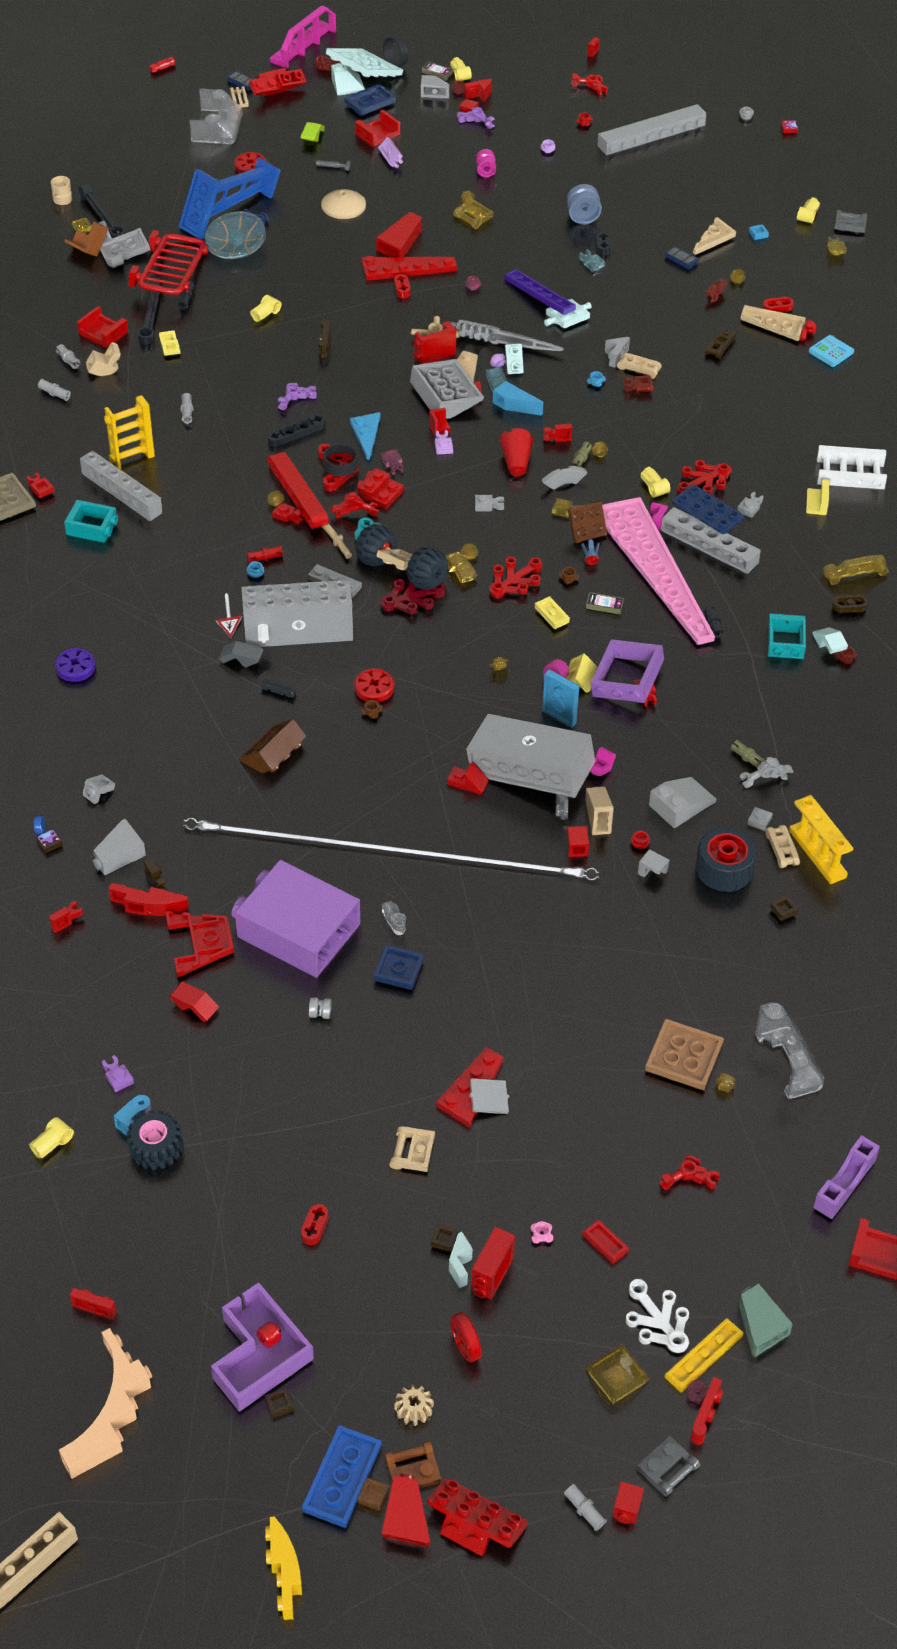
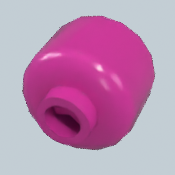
M560 659L552 660L543 669V677L548 670L558 673L564 678H567L569 675L568 665Z

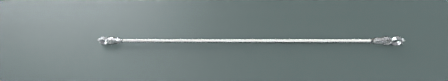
M194 819L196 823H198V826H195V828L198 827V829L201 831L230 830L294 838L301 840L556 871L563 873L565 875L574 876L575 878H583V876L587 877V875H584L585 870L582 867L556 868L292 835L285 833L222 826L218 823L209 822L208 820H200L199 822H197V820Z

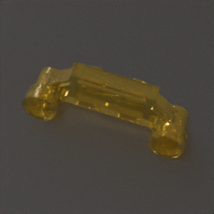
M871 555L844 560L837 567L835 564H829L823 568V573L831 585H836L842 577L873 571L878 572L880 576H884L889 570L883 555Z

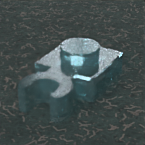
M587 249L585 254L579 253V259L584 261V265L591 271L605 267V261L597 254L591 255L590 250Z

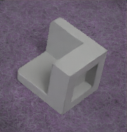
M649 849L639 861L638 874L645 877L650 870L657 874L661 872L666 874L669 859Z

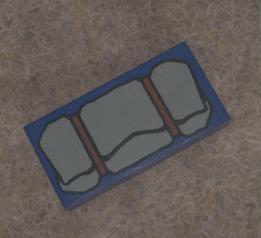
M238 71L227 76L228 82L239 87L244 86L247 91L251 90L249 82L253 78Z
M676 246L665 253L666 258L687 269H691L699 261V258Z

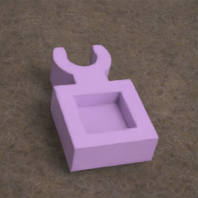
M445 430L444 435H440L439 431H436L435 449L437 455L453 453L452 440L448 438L447 430Z

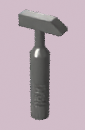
M317 160L316 166L345 167V170L349 171L351 162L347 161L346 164H340L339 162Z

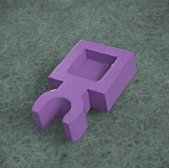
M115 1055L112 1056V1064H107L105 1060L102 1061L103 1069L106 1071V1078L115 1092L134 1084V1080L124 1064L119 1066L118 1058Z

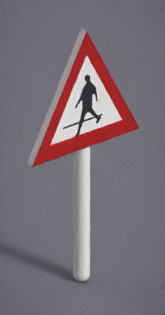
M226 593L227 618L216 620V622L232 639L242 615L231 617L229 597Z

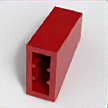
M401 1473L400 1476L394 1475L382 1536L384 1538L430 1547L431 1541L418 1480H414V1476Z

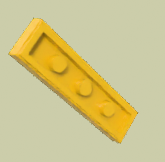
M726 1318L665 1374V1378L682 1393L743 1337L744 1332Z

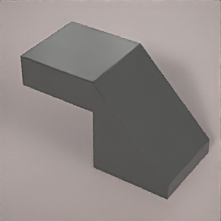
M235 641L223 647L218 659L225 663L236 658L244 667H248L258 663L263 649L258 646Z

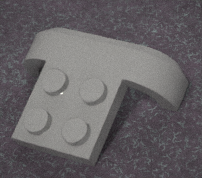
M105 221L99 222V224L107 227ZM141 228L115 238H111L109 231H107L100 250L107 265L114 268L124 264L123 260L150 251V246Z

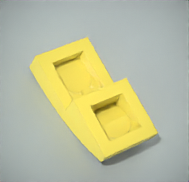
M175 330L160 332L159 338L164 356L180 354Z

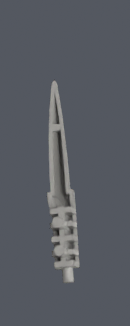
M462 319L458 323L451 322L452 326L456 331H459V335L462 337L469 335V338L474 337L477 340L483 338L484 341H490L493 344H522V347L532 349L564 350L560 346L503 331L496 326Z

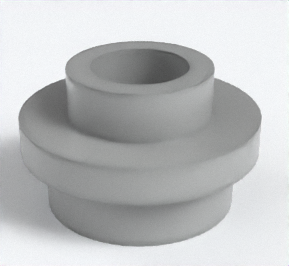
M746 106L740 109L739 114L742 119L748 120L751 119L754 111Z

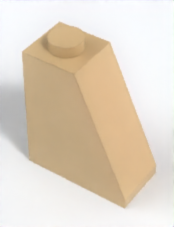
M586 788L585 802L592 835L611 834L613 805L606 788Z

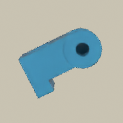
M145 1095L134 1097L114 1115L115 1127L127 1135L130 1123L134 1124L133 1120L136 1117L140 1118V1114L144 1112L149 1114V1111H151L150 1099Z

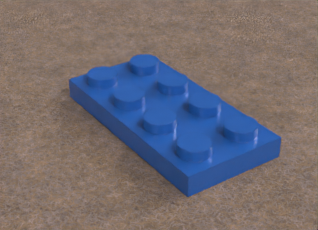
M339 1425L302 1505V1512L346 1528L382 1447V1441Z

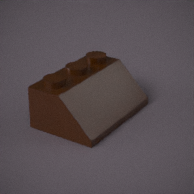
M294 719L275 724L239 759L244 764L261 773L274 772L279 768L281 761L291 756L290 752L302 745L301 741L306 735Z

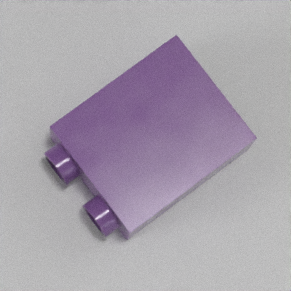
M282 860L270 872L263 870L256 879L255 890L248 898L241 896L232 909V917L236 919L238 938L316 978L360 925V899Z

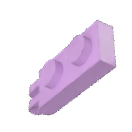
M387 137L378 148L390 166L398 168V162L400 164L403 163L401 159L403 155L394 142Z

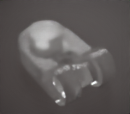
M557 794L556 816H560V820H567L568 796Z
M392 901L383 903L382 911L391 929L396 935H403L406 928V916L399 913L396 903L394 904Z

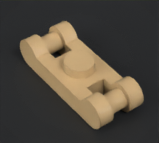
M624 353L621 360L617 363V367L620 370H633L646 374L651 379L656 377L657 372L662 367L657 361L629 353Z
M780 825L774 829L773 827L766 828V837L770 840L779 868L787 867L790 864L792 866L799 865L800 859L786 825Z

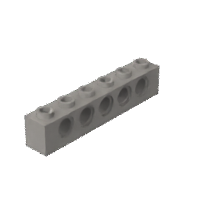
M92 450L80 458L81 470L84 476L144 518L151 521L162 514L161 497Z
M675 507L662 518L661 531L747 574L759 563L760 549L728 533L721 534L697 518Z

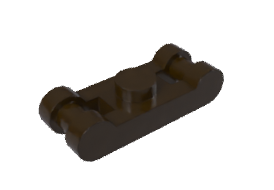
M325 319L321 321L322 330L318 341V347L320 348L318 355L320 358H326L329 351L330 321Z
M721 328L706 347L705 354H712L716 358L721 359L725 350L736 339L737 332H729L727 329Z

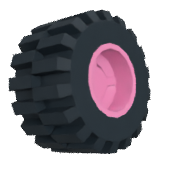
M151 1110L149 1114H145V1112L140 1114L141 1117H136L133 1120L134 1124L130 1123L129 1131H127V1141L131 1156L138 1165L142 1163L143 1168L148 1169V1166H151L152 1170H156L157 1166H161V1169L166 1168L165 1164H173V1159L177 1160L180 1157L179 1153L183 1150V1139L179 1123H177L175 1117H171V1114L168 1112L163 1114L161 1110H158L157 1113Z

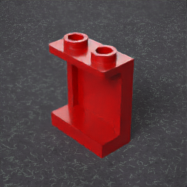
M381 110L380 118L365 124L360 119L355 121V134L374 147L381 144L387 137L392 139L400 135L401 125L397 119Z
M99 306L77 322L80 335L105 348H108L112 342H117L128 333L126 319L121 318L116 322L102 315L101 307Z
M449 321L443 323V330L426 336H421L419 332L415 333V339L413 340L415 346L413 356L415 361H418L419 364H426L456 356V329Z
M861 1218L849 1266L897 1280V1236L869 1228L870 1220Z

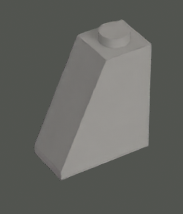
M126 819L121 820L93 850L95 857L93 863L97 870L100 869L104 875H107L146 856L143 841Z

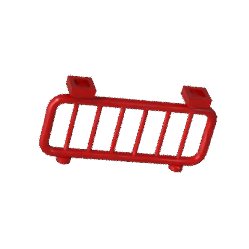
M153 230L149 236L150 251L154 253L142 274L139 273V266H132L129 272V287L135 288L138 282L139 287L142 289L164 294L178 295L183 291H189L190 282L188 281L202 255L207 256L209 247L201 239L177 234H166L161 239L159 231ZM168 240H176V241H181V242H186V243H191V244H197V245H200V247L197 248V247H192V246H187V245H181V244L171 243V242H167V241H168ZM165 245L196 250L197 253L193 255L163 248ZM161 252L192 257L193 260L189 262L159 255ZM157 259H162L167 261L188 264L190 266L188 269H185L180 267L159 264L155 262ZM153 266H158L178 271H184L186 273L184 276H180L175 274L154 271L151 269L153 268ZM153 273L179 278L182 281L181 283L148 278V275ZM145 280L179 287L172 289L162 286L146 284L144 282Z

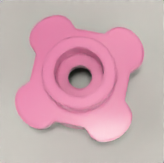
M544 1221L532 1224V1241L534 1243H539L540 1241L552 1242V1225Z

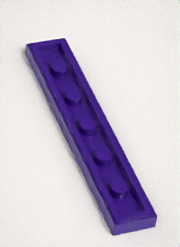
M517 269L504 275L506 281L562 315L576 310L574 303Z

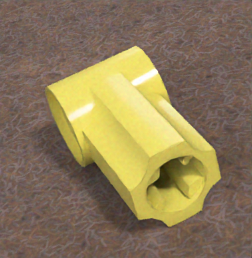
M459 57L454 58L450 62V66L454 71L456 81L471 79L470 67H466Z
M812 197L808 199L804 207H800L797 220L813 223L815 214L820 206L817 198Z
M265 295L261 300V304L252 309L250 314L254 321L259 322L270 313L277 314L282 304L279 300Z
M647 467L641 472V478L647 484L649 493L653 498L670 492L668 480L666 478L661 479L654 469Z
M55 1117L47 1124L45 1131L29 1144V1147L38 1158H43L59 1144L65 1145L73 1137L74 1130L59 1117Z

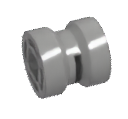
M311 997L309 1018L322 1016L323 1019H330L332 999L325 998L324 1000H319L316 997Z

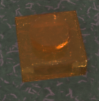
M366 1478L358 1497V1503L380 1511L389 1486Z

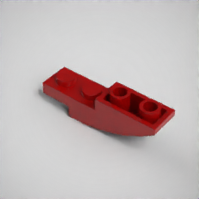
M298 69L280 72L271 77L253 79L249 84L254 96L261 94L269 96L298 87L306 83V79L302 70Z
M111 883L109 887L110 901L124 904L125 911L129 913L166 916L165 911H173V914L189 911L188 897L183 894H176L151 887L149 892L115 883Z

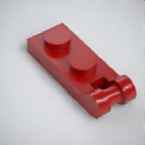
M715 1377L712 1379L693 1425L691 1441L695 1445H701L704 1442L707 1430L706 1423L712 1422L716 1412L713 1406L715 1402L720 1403L724 1390L720 1389L722 1380Z

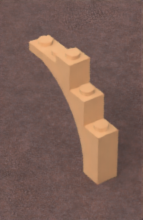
M110 1328L102 1332L103 1342L114 1360L113 1382L106 1404L93 1424L82 1435L59 1449L61 1460L71 1479L122 1452L121 1442L124 1440L118 1429L137 1419L135 1410L138 1409V1406L133 1397L151 1388L150 1378H152V1374L148 1366H142L139 1359L133 1362L130 1354L123 1352L121 1348L123 1343L119 1335H114Z

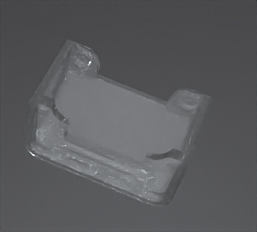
M773 1002L761 1005L755 1035L759 1042L763 1041V1039L770 1041L772 1047L782 1045L787 1053L789 1064L792 1068L790 1084L785 1086L784 1090L788 1099L820 1090L823 1087L824 1076L797 1025L779 1003Z

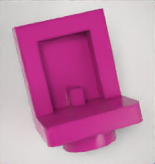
M603 747L599 748L595 757V763L590 772L596 776H602L610 772L616 754Z

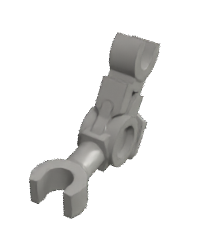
M768 757L766 761L759 765L757 771L750 774L744 772L740 775L742 781L747 779V781L743 782L745 788H749L753 785L754 780L761 776L763 778H778L780 776L781 779L787 780L788 776L786 773H793V769L790 765H780L776 758Z

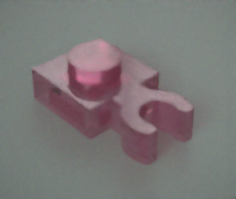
M397 449L381 453L386 468L391 467L393 475H395L396 469H399L401 473L404 472L402 458Z

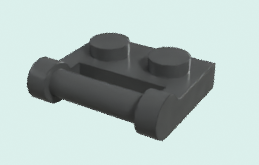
M837 210L835 229L865 233L867 214L845 213Z
M669 1436L637 1465V1470L667 1497L673 1492L672 1488L686 1475L700 1467V1462ZM681 1460L685 1463L667 1481L661 1479Z

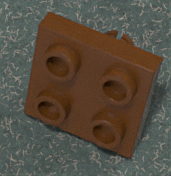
M595 501L568 509L573 541L575 543L608 535L602 501Z

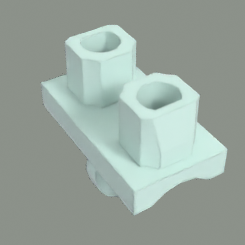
M522 344L505 345L507 374L524 373Z

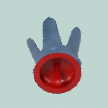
M592 539L589 540V552L586 550L585 545L582 544L585 562L589 565H594L599 561L598 550L600 543H597L596 550L594 551Z

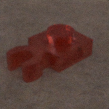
M650 375L635 376L634 380L630 378L624 379L625 391H632L633 389H636L637 392L653 391Z

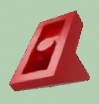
M491 78L465 83L464 96L466 99L480 96L482 101L485 102L492 92Z
M472 762L468 770L454 766L447 778L448 785L481 795L489 782V779Z

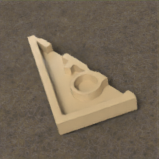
M718 217L715 218L713 225L708 227V230L701 237V241L695 245L693 254L701 253L735 237L736 231Z

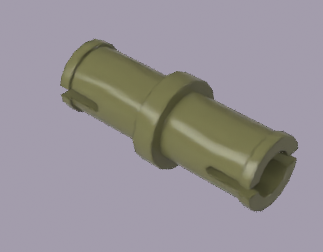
M585 441L582 443L581 448L576 451L575 458L570 463V466L581 467L582 463L587 460V455L592 449L591 444L587 448L589 442Z
M739 740L734 742L737 746L734 744L731 746V750L739 754L742 760L750 762L757 768L760 763L766 761L756 754L754 749L746 747Z

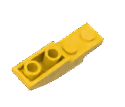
M270 1517V1526H265L266 1541H270L271 1549H266V1562L271 1564L272 1573H277V1587H282V1595L277 1596L278 1611H283V1620L293 1619L292 1595H302L300 1569L289 1536L275 1517Z

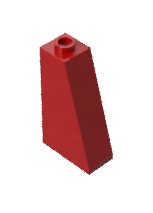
M409 212L376 237V250L389 257H404L422 231V217Z

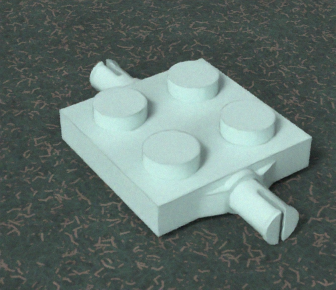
M570 299L569 301L576 305V310L562 315L551 307L547 308L546 315L550 318L544 320V324L548 326L556 323L563 328L589 319L590 313L587 310L591 309L592 306L589 302L579 305L573 299Z

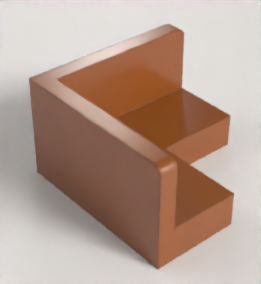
M94 221L88 235L76 230L73 240L65 239V243L97 257L108 227Z

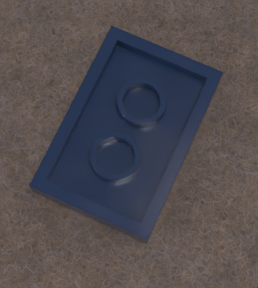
M380 84L344 97L345 103L360 116L396 102V97Z

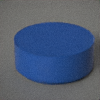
M43 815L34 817V830L37 835L46 832V823Z

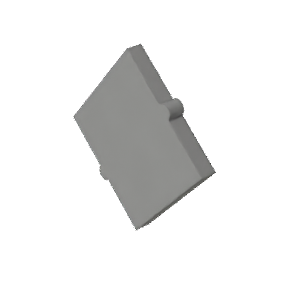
M470 1079L471 1093L469 1097L472 1101V1112L509 1113V1095L507 1094L506 1081Z

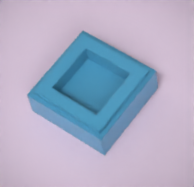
M763 224L749 227L748 232L754 240L769 236V232Z

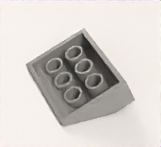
M456 359L413 365L411 384L430 411L445 408L446 419L456 416L484 399V396Z

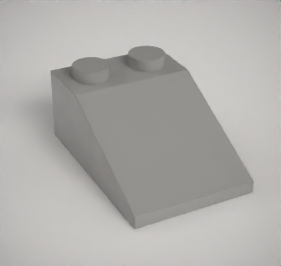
M688 777L664 782L651 790L649 806L673 828H676L714 804L717 799L696 780Z

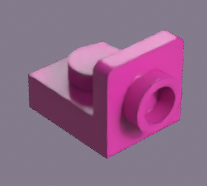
M652 502L650 516L653 517L652 520L660 532L662 518L668 513V506Z

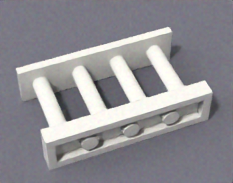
M819 445L817 462L823 463V470H819L817 484L822 485V480L825 479L829 480V485L885 489L887 474H880V467H884L886 450ZM830 463L840 464V471L830 470ZM847 464L857 465V472H847ZM863 466H873L874 473H864Z

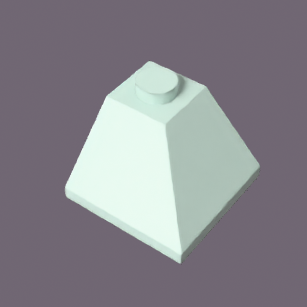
M341 63L331 65L332 82L337 96L354 94L365 90L360 75L356 71Z

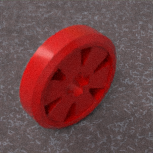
M247 152L236 157L234 166L236 172L240 174L255 169L258 158L267 160L259 153Z
M382 669L364 670L355 678V693L364 701H385L394 692V679L390 673Z
M463 1312L452 1315L450 1326L462 1356L470 1363L479 1360L482 1355V1348L471 1320Z

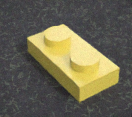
M551 597L535 603V609L554 629L569 623L570 618Z

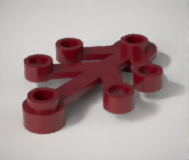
M397 579L394 581V588L390 595L381 598L380 605L385 611H393L397 608L407 611L409 614L417 612V605L430 610L434 607L433 599L425 598L422 600L419 598L431 594L435 598H441L445 595V586L443 583H440L437 588L433 587L430 590L423 589L414 592L416 586L410 581V585L405 593L398 596L399 592L405 588V583L403 580Z

